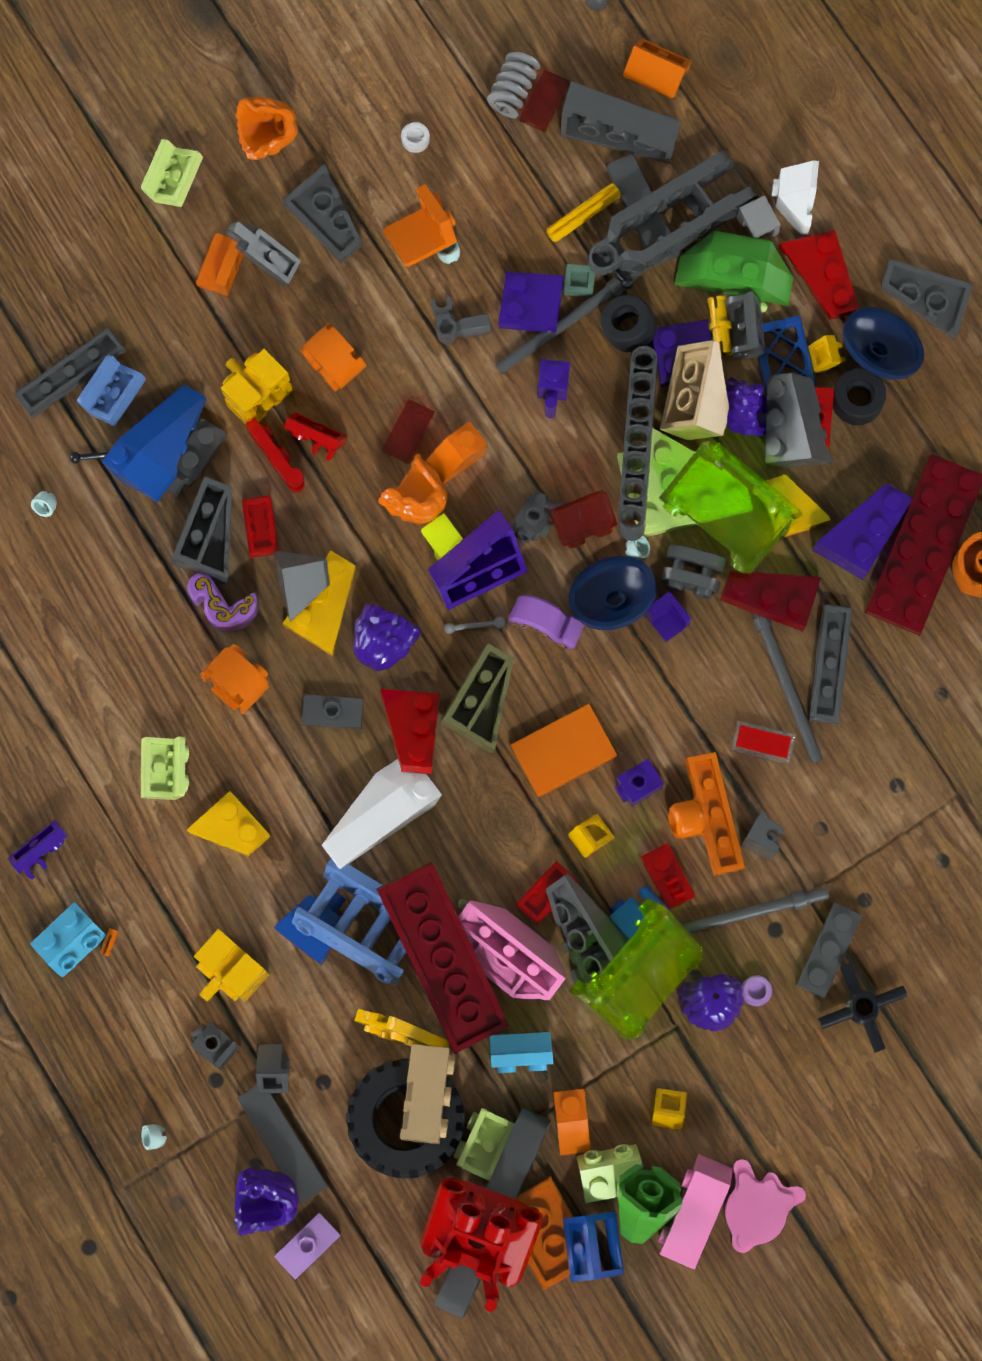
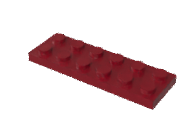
M934 454L930 455L865 614L918 636L921 635L982 487V474Z
M430 862L377 888L379 897L454 1054L509 1027L434 864Z

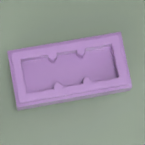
M318 1213L274 1257L296 1280L341 1235L321 1213Z

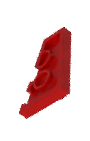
M835 230L780 243L779 249L794 266L793 269L798 276H801L811 290L810 293L829 320L848 316L859 309Z
M380 689L381 700L384 704L386 718L392 732L401 772L432 774L440 693Z

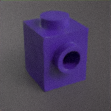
M649 759L618 776L616 780L618 786L615 787V790L623 803L628 801L630 806L633 807L660 791L664 783Z

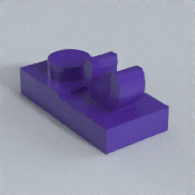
M53 820L9 856L8 859L19 874L24 871L26 876L33 880L35 877L30 871V867L37 863L45 870L47 864L41 856L60 848L67 834L57 821Z

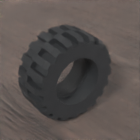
M410 1058L390 1060L368 1071V1074L356 1084L352 1096L350 1095L348 1112L346 1113L347 1133L359 1157L372 1169L384 1175L400 1179L418 1178L430 1174L444 1165L456 1151L465 1125V1113L461 1097L456 1086L447 1077L446 1087L452 1088L450 1107L444 1106L442 1119H448L446 1138H440V1144L422 1143L413 1148H398L389 1144L381 1136L377 1126L379 1106L391 1093L407 1089Z

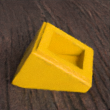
M598 813L577 825L568 834L584 858H587L615 838Z
M657 1088L652 1125L681 1130L685 1118L687 1092Z

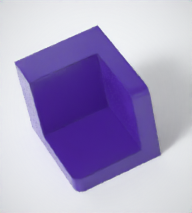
M670 591L655 601L644 614L665 642H668L687 628L691 622L689 615Z

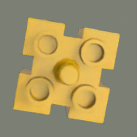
M265 349L260 353L250 355L244 363L246 368L235 358L229 359L226 363V367L232 373L223 381L221 390L226 397L227 407L245 425L253 418L260 422L267 415V411L274 405L277 406L293 391L289 382L288 372Z
M217 929L193 956L199 961L196 968L211 980L199 993L207 1002L219 989L234 1001L240 997L246 1002L269 976L263 967L220 929Z

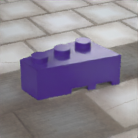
M889 484L884 485L820 538L812 551L864 580L913 498Z
M500 510L428 569L434 587L448 610L528 572L514 532Z

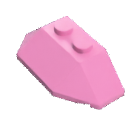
M470 900L458 916L486 977L511 997L550 1000L567 978V974L554 947L505 908Z

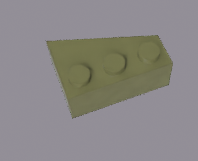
M487 643L481 650L439 724L489 754L495 751L514 658Z

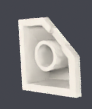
M813 160L782 168L779 179H773L771 196H777L776 208L801 237H807L811 227L812 213L810 211H812L816 195L819 161Z

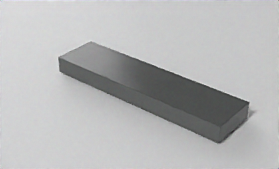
M633 154L607 164L606 169L613 183L620 190V198L625 208L651 193ZM662 213L636 228L645 249L656 243L658 237L662 235L665 237L671 233ZM680 250L671 255L670 257L666 258L665 260L661 261L657 265H660L671 259L679 257Z
M107 327L18 390L14 395L33 419L91 378L108 354L117 359L126 353V349L111 329Z
M822 605L808 721L839 724L853 609L851 607Z
M256 1085L237 1097L282 1173L293 1180L301 1204L326 1189L328 1185L272 1094L258 1093Z

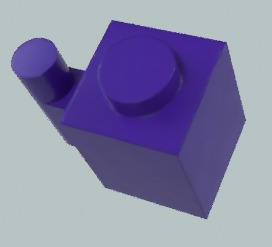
M541 359L537 398H546L545 416L547 418L555 417L557 400L566 401L570 362Z

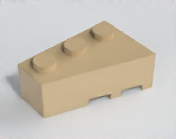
M412 1044L406 1099L403 1109V1126L400 1132L401 1140L440 1144V1138H446L448 1119H442L444 1106L450 1107L452 1090L451 1087H446L447 1074L453 1075L455 1056L449 1055V1048Z

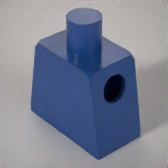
M336 891L318 919L334 928L341 918L336 912L346 899ZM310 894L277 923L274 928L322 966L332 947L312 935L306 936L302 934L292 924L298 907L308 912L316 901V898Z

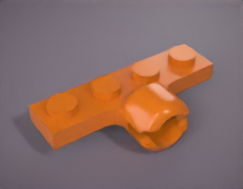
M716 752L686 758L685 764L693 792V799L674 803L669 808L668 819L673 835L678 839L694 836L703 837L714 876L745 869Z

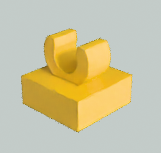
M825 335L808 346L814 373H825L846 361L845 357H840L838 349L842 347V343L836 342L835 335Z

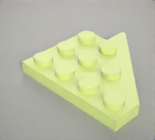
M653 428L644 537L752 512L753 507L744 480ZM623 452L617 453V460L621 471V475L623 464ZM635 466L630 468V470L638 472L641 471L642 468ZM637 493L628 495L629 498L633 499L641 496Z

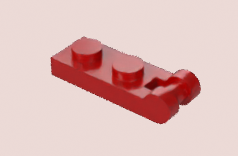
M256 418L247 422L246 428L249 435L289 490L294 493L303 491L305 480L302 471L297 468H291L288 463L291 460L290 456L282 446L278 448L271 440L274 438V435L267 424L263 423L260 425Z

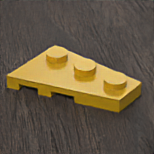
M330 551L326 557L330 585L291 622L287 616L283 626L333 656L356 565Z

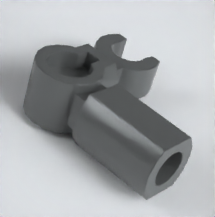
M446 296L447 305L443 308L436 305L435 298L431 299L432 312L436 316V335L441 343L452 344L459 336L468 338L491 333L488 313L459 318V321L455 322L454 315L451 314L453 303L450 296Z

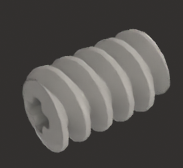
M521 52L508 53L505 57V63L501 66V72L497 75L496 82L492 86V92L488 94L487 101L489 105L498 113L516 119L519 116L516 109L523 107V102L520 99H526L528 96L524 89H531L532 83L528 79H536L537 74L534 70L540 69L539 62L534 57Z

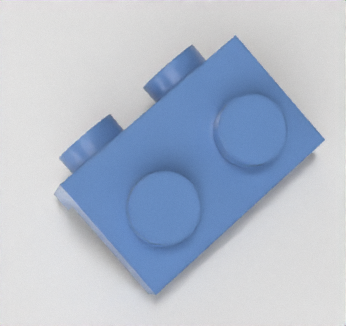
M108 354L78 397L77 402L91 416L115 426L146 381V378L140 372L120 364L113 356Z

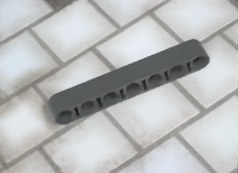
M648 346L636 348L632 352L630 362L618 515L619 533L624 539L629 541L640 539L644 535L646 527L657 379V354L654 349ZM646 362L650 365L643 367L638 364ZM639 388H645L648 391L641 393L636 390ZM637 414H643V415H645L646 417H645V418H642V419H638V418H635L634 416L637 415ZM635 440H641L644 443L641 445H635L632 442ZM637 466L641 467L642 470L634 472L630 468ZM631 493H637L641 495L640 497L635 499L628 497V495ZM628 520H636L639 523L630 526L627 525L625 522Z
M524 1107L522 1108L489 1180L487 1189L516 1199L550 1126V1119ZM470 1240L471 1244H473L476 1247L485 1246L481 1243ZM458 1265L457 1269L450 1267L434 1306L463 1319L481 1278L476 1277V1271L462 1265Z

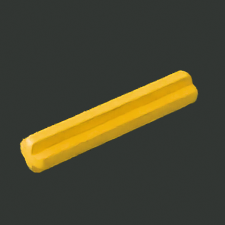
M614 183L609 184L547 227L546 233L553 242L559 241L619 199L620 190Z

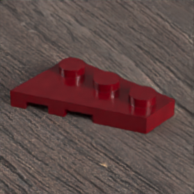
M730 571L720 601L803 632L811 613L821 577Z

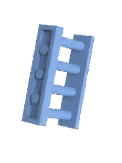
M331 858L323 874L328 883L308 912L300 907L297 908L292 924L302 934L306 936L312 935L373 972L375 977L381 982L397 986L404 971L397 965L406 953L400 939L387 960L371 951L390 921L376 890L383 885L349 864L339 869ZM344 889L351 893L354 898L333 928L318 918L336 891ZM369 904L379 910L380 914L362 942L358 943L346 936L345 933L363 905Z

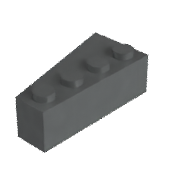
M571 81L562 110L561 136L670 164L681 121L676 120L670 115L654 112Z

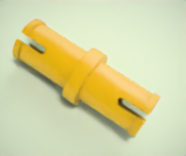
M716 296L717 303L714 297H710L707 299L711 321L708 324L709 330L712 332L713 340L719 342L721 357H724L723 351L726 353V356H730L733 354L729 333L732 326L731 321H728L726 297Z

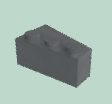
M204 476L171 561L172 565L195 574H209L212 580L224 585L228 581L231 486Z

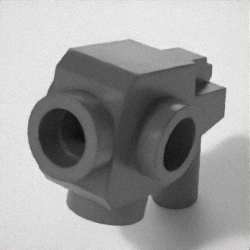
M539 492L530 495L511 526L515 532V537L526 543L537 541L539 536L546 538L553 522L548 520L550 517L548 513L554 512L566 515L568 503L546 499V494Z

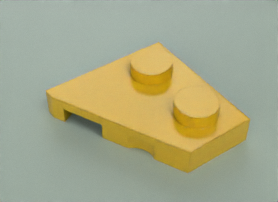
M786 474L757 484V489L776 540L830 523L829 515Z
M231 791L187 829L193 836H198L219 846L227 847L248 857L271 837Z

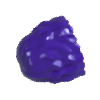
M733 377L725 380L729 403L726 427L732 432L741 433L742 435L765 436L767 394H762L763 384L748 385L745 380H737Z
M366 603L355 622L354 654L361 664L373 670L382 671L389 669L400 659L406 657L410 647L420 637V628L414 626L405 618L384 610L381 606Z
M726 974L702 977L691 983L685 982L677 990L681 1012L687 1015V1019L691 1024H695L697 1028L718 1031L727 1028L738 1017L741 1006L744 1003L741 982L733 976ZM714 993L718 994L717 998H713Z
M248 1168L238 1173L234 1224L240 1236L253 1234L256 1231L267 1232L274 1227L286 1225L295 1218L299 1196L296 1186L289 1176L270 1169L259 1171Z

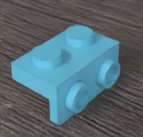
M74 902L35 938L30 945L58 975L64 977L106 937V934Z
M549 1032L490 1036L491 1068L497 1067L498 1073L516 1072V1066H528L529 1071L547 1070V1064H553L551 1034Z

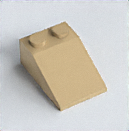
M711 340L678 346L660 430L685 440L723 436L727 426L729 403L719 342Z

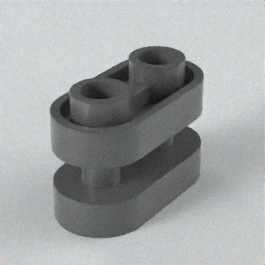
M669 545L666 559L674 564L673 567L663 568L660 581L665 583V588L676 592H681L682 589L693 591L694 596L703 599H710L711 595H718L721 582L713 578L714 573H723L726 559L716 554L685 546ZM687 566L702 570V574L686 571L684 568Z

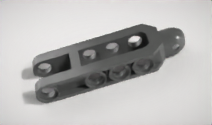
M721 151L612 216L606 238L595 244L589 253L588 265L590 270L598 275L609 274L618 268L623 271L642 274L737 216L740 207L758 199L759 196L752 186L749 185L735 195L731 193L718 202L712 203L702 188L726 174L734 165L725 151ZM682 200L696 217L689 223L686 221L681 223L680 228L669 235L658 237L656 243L641 252L640 250L630 249L624 251L619 244L622 236Z

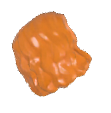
M260 96L244 98L239 101L235 114L238 120L237 133L239 135V143L242 145V150L246 153L247 159L259 160L268 155H275L292 143L297 136L296 114L287 103Z
M416 454L408 474L405 475L399 487L386 489L381 493L378 502L385 506L392 516H400L403 521L424 526L435 520L444 510L447 504V490L431 464L424 461L420 454Z

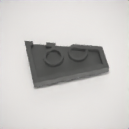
M325 164L282 200L285 208L341 264L362 246V241L340 199V195L329 176Z
M890 259L880 289L956 340L973 284Z

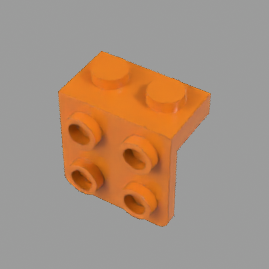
M426 184L415 189L421 209L383 229L386 239L406 267H410L457 242L452 228L456 225V222L449 209L443 210L444 205L437 192L431 193Z

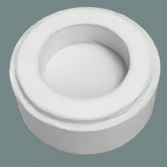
M419 122L407 124L401 132L402 145L410 152H422L428 147L430 142L429 130L424 124Z

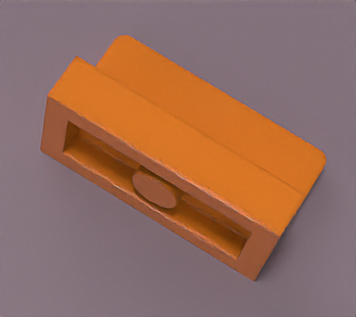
M641 38L633 46L623 76L672 99L676 96L682 78L689 71L692 60Z
M219 233L214 235L196 280L198 287L229 296L244 257L235 247L238 242Z

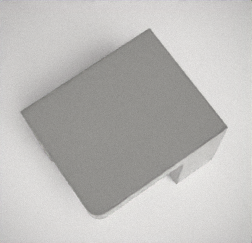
M765 196L740 207L736 218L741 228L748 226L754 238H758L770 232L772 237L778 235L781 224Z

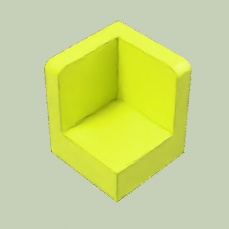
M444 513L421 529V533L434 549V556L437 560L441 559L463 540Z

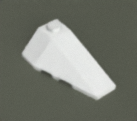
M397 759L373 776L323 842L322 846L337 867L341 869L432 809L442 794L427 774L401 772Z

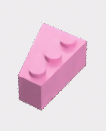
M698 1153L692 1170H687L681 1187L684 1188L681 1209L672 1218L670 1226H663L657 1242L662 1244L660 1255L695 1270L731 1186L733 1168Z

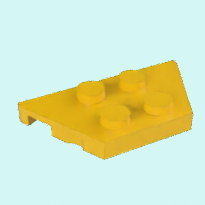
M361 1009L357 1010L354 1021L365 1025V1032L377 1035L379 1038L391 1042L398 1041L409 1047L412 1044L449 1048L448 1040L392 1016L388 1018L382 1014Z

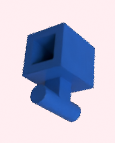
M647 884L637 892L645 900L641 906L631 897L626 902L621 898L609 909L612 913L609 919L633 945L637 944L655 927L656 923L649 916L653 911L661 919L671 912Z

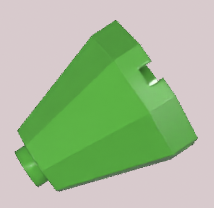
M635 1164L621 1174L617 1181L620 1232L624 1238L631 1243L643 1244L680 1211L683 1200L682 1196L680 1197L679 1195L681 1191L680 1183L665 1170L652 1166L651 1170H643L644 1165Z

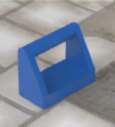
M616 1211L563 1218L571 1282L596 1280L624 1274ZM605 1220L611 1265L609 1270L601 1271L595 1221Z

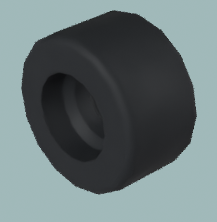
M621 295L613 299L605 306L601 315V327L605 336L616 349L623 352H633L640 346H647L653 340L656 333L657 321L652 310L642 298L634 295ZM630 316H637L639 318L637 325L633 329L628 331L619 330V326L625 318Z
M855 368L845 372L838 379L834 388V412L842 421L851 425H864L872 422L880 414L886 401V387L883 380L862 368ZM852 388H862L869 393L870 401L866 406H856L848 400V392Z

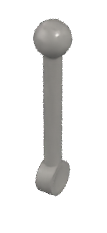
M496 617L494 621L458 625L446 623L444 631L447 634H452L457 630L495 627L496 629H502L505 626V619Z

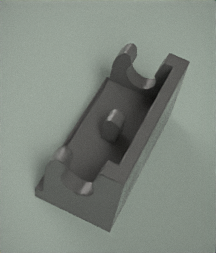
M753 291L727 298L732 326L733 359L737 361L766 355L760 299Z
M761 811L741 846L770 862L780 848L775 843L779 841L777 835L770 830H775L778 834L783 835L784 829L779 824L765 817L767 814Z

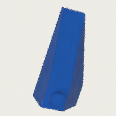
M183 385L120 437L102 460V463L117 479L158 502L175 480L178 472L176 469L180 456L185 455L188 447L185 443L190 431L196 427L206 402V397Z

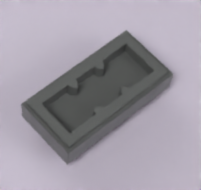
M304 694L301 724L302 726L362 730L364 699Z

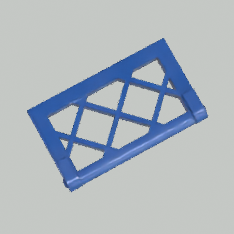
M801 316L764 323V334L771 333L776 336L770 347L766 348V355L758 356L766 394L768 376H772L767 360L768 355L783 363L776 375L781 374L785 366H788L801 376L812 378L814 386L817 387ZM795 327L797 343L782 335L785 329ZM779 339L793 346L786 360L771 351ZM796 349L801 351L804 364L803 370L789 362Z

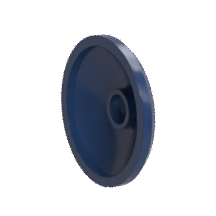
M865 307L852 312L844 323L843 339L853 359L868 372L887 379H905L914 375L924 361L922 342L915 330L896 314L880 308Z
M629 556L603 558L587 566L575 578L569 592L570 608L578 621L587 627L597 630L619 629L634 623L650 609L656 597V580L652 570L639 559Z

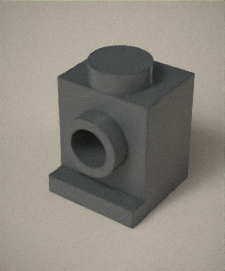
M212 1022L207 1026L202 1023L191 1036L195 1040L191 1046L220 1071L241 1048ZM210 1038H216L218 1041L217 1047L214 1049L207 1047V1041Z
M283 1044L258 1045L256 1066L258 1093H289L288 1075L290 1073L289 1057H284Z

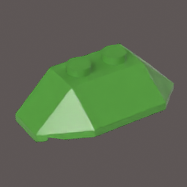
M715 230L680 256L675 285L731 296L753 291L760 300L788 306L793 282L791 272L772 241Z

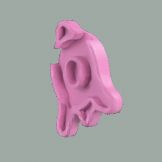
M741 1159L733 1164L735 1187L728 1196L724 1216L732 1235V1247L737 1252L746 1253L752 1247L767 1243L776 1238L785 1225L789 1211L797 1204L802 1203L805 1200L806 1194L803 1188L798 1186L784 1187L774 1173H767L763 1180L758 1181L754 1176L750 1163L747 1160Z

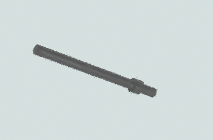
M632 272L624 274L626 278H630L633 282L642 276ZM614 277L605 284L606 287L558 320L557 333L541 332L495 365L500 374L505 373L611 297H618L625 292L622 281Z
M753 613L755 618L753 620L756 632H760L811 763L818 762L823 758L772 632V621Z
M827 887L803 892V890L792 892L788 897L650 931L654 943L794 908V910L807 908V904L829 899V892Z

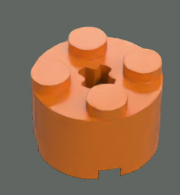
M329 322L303 344V348L300 350L306 361L316 372L320 373L334 392L339 388H344L367 367L363 359L355 355L352 346Z
M979 532L969 537L955 554L952 562V574L961 592L982 598V565H980V561H982V532Z
M232 644L230 647H225L200 673V676L205 683L210 679L214 684L211 690L226 705L235 711L240 707V713L245 714L268 690L269 683L266 680L268 673L258 663L252 665L244 658L246 656L244 651L236 644Z

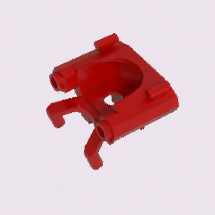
M455 1177L443 1179L440 1182L420 1241L423 1253L428 1257L437 1259L425 1269L420 1279V1284L423 1287H429L433 1278L439 1277L449 1267L457 1269L458 1265L469 1267L476 1271V1277L483 1280L485 1298L487 1299L484 1306L488 1312L495 1311L500 1298L497 1276L498 1281L507 1287H513L522 1281L543 1222L542 1214L535 1207H529L521 1201L471 1182L461 1181ZM470 1240L481 1243L485 1246L476 1247L473 1244H471Z

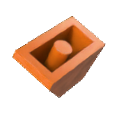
M468 421L446 437L426 461L437 471L442 484L445 485L487 454V442L472 423Z
M584 1089L553 1092L560 1156L591 1151Z

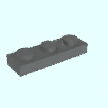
M837 903L832 905L796 984L797 987L822 999L825 998L862 915Z

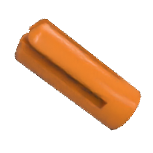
M111 928L108 929L100 949V954L104 956L110 955L119 931Z

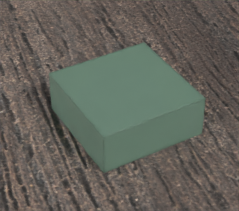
M567 264L564 295L593 296L595 273L590 270L589 266Z

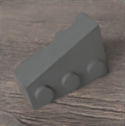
M793 373L768 376L766 464L793 468L834 463L832 454H828L825 443L827 434L826 430L821 427L818 415L821 413L812 378Z

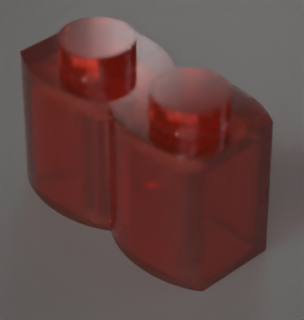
M603 489L548 511L560 544L562 546L568 545L569 548L583 545L586 542L585 538L591 535H596L597 538L606 536L613 532V527L618 525L607 493Z

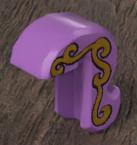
M198 573L190 578L187 589L193 603L196 606H200L204 602V612L210 624L218 631L235 632L245 628L256 618L259 603L255 592L229 607L209 574Z
M531 595L517 597L508 618L510 625L514 628H529L559 647L568 650L575 648L584 628V625L575 616L567 615L555 604Z

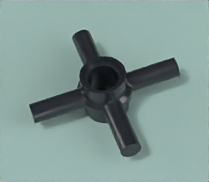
M851 962L840 966L851 996L848 998L845 1008L818 1018L821 1029L823 1030L851 1019L855 1023L863 1024L874 1053L886 1049L875 1023V1018L878 1016L880 1007L908 997L904 986L902 985L874 996L870 992L862 991ZM863 999L869 1003L870 1012L867 1016L857 1013L855 1009L857 1000Z

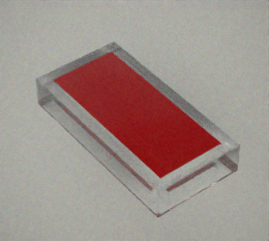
M737 721L730 751L789 765L796 734Z

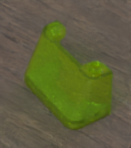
M714 440L704 442L699 446L659 497L664 502L663 508L675 517L678 514L690 517L731 552L730 557L733 560L730 563L735 569L741 573L747 572L748 574L755 571L803 516V513L792 502L727 448Z
M648 897L638 908L643 914L642 922L637 920L634 923L638 930L599 975L594 971L590 975L593 980L586 984L578 979L569 990L573 996L624 1040L635 1039L643 1032L644 1025L690 970L697 967L703 959L704 948L666 907Z

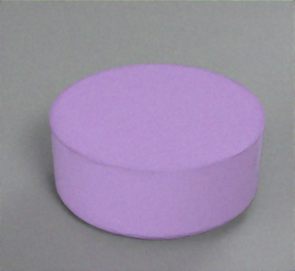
M753 975L747 978L742 984L744 1001L755 1007L764 1005L772 995L770 982L760 975Z

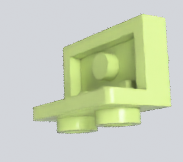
M162 139L144 177L141 189L156 203L182 207L203 156L198 151L176 148L169 140Z
M179 736L175 739L144 737L141 739V798L176 800L185 795L189 786V778L185 774V763L189 758V747L185 745V737Z
M483 1108L479 1114L473 1112L466 1128L471 1131L467 1142L460 1141L453 1156L458 1159L456 1166L489 1181L515 1124Z
M622 1144L613 1149L603 1151L591 1150L577 1156L585 1202L590 1203L617 1197V1181L619 1176L635 1164L642 1165L636 1144Z

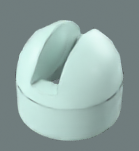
M456 242L437 252L438 258L446 264L456 262L460 257L458 243ZM450 249L451 252L446 254L445 251Z
M46 491L38 493L31 502L32 509L43 517L51 516L57 506L55 495L53 493L48 494Z
M644 536L636 541L628 540L625 544L627 548L625 554L629 557L641 560L647 558L650 554V545Z
M150 1124L142 1127L141 1138L146 1150L157 1149L165 1144L167 1136H162V1133L165 1132L162 1126Z

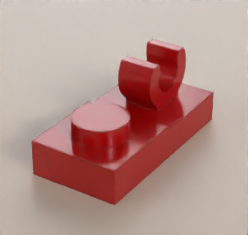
M297 412L287 417L284 428L291 431V435L300 440L312 439L317 442L312 447V454L316 455L321 446L325 447L328 450L327 461L335 456L336 451L345 445L348 438L347 435Z
M668 843L640 857L663 903L670 910L696 897Z

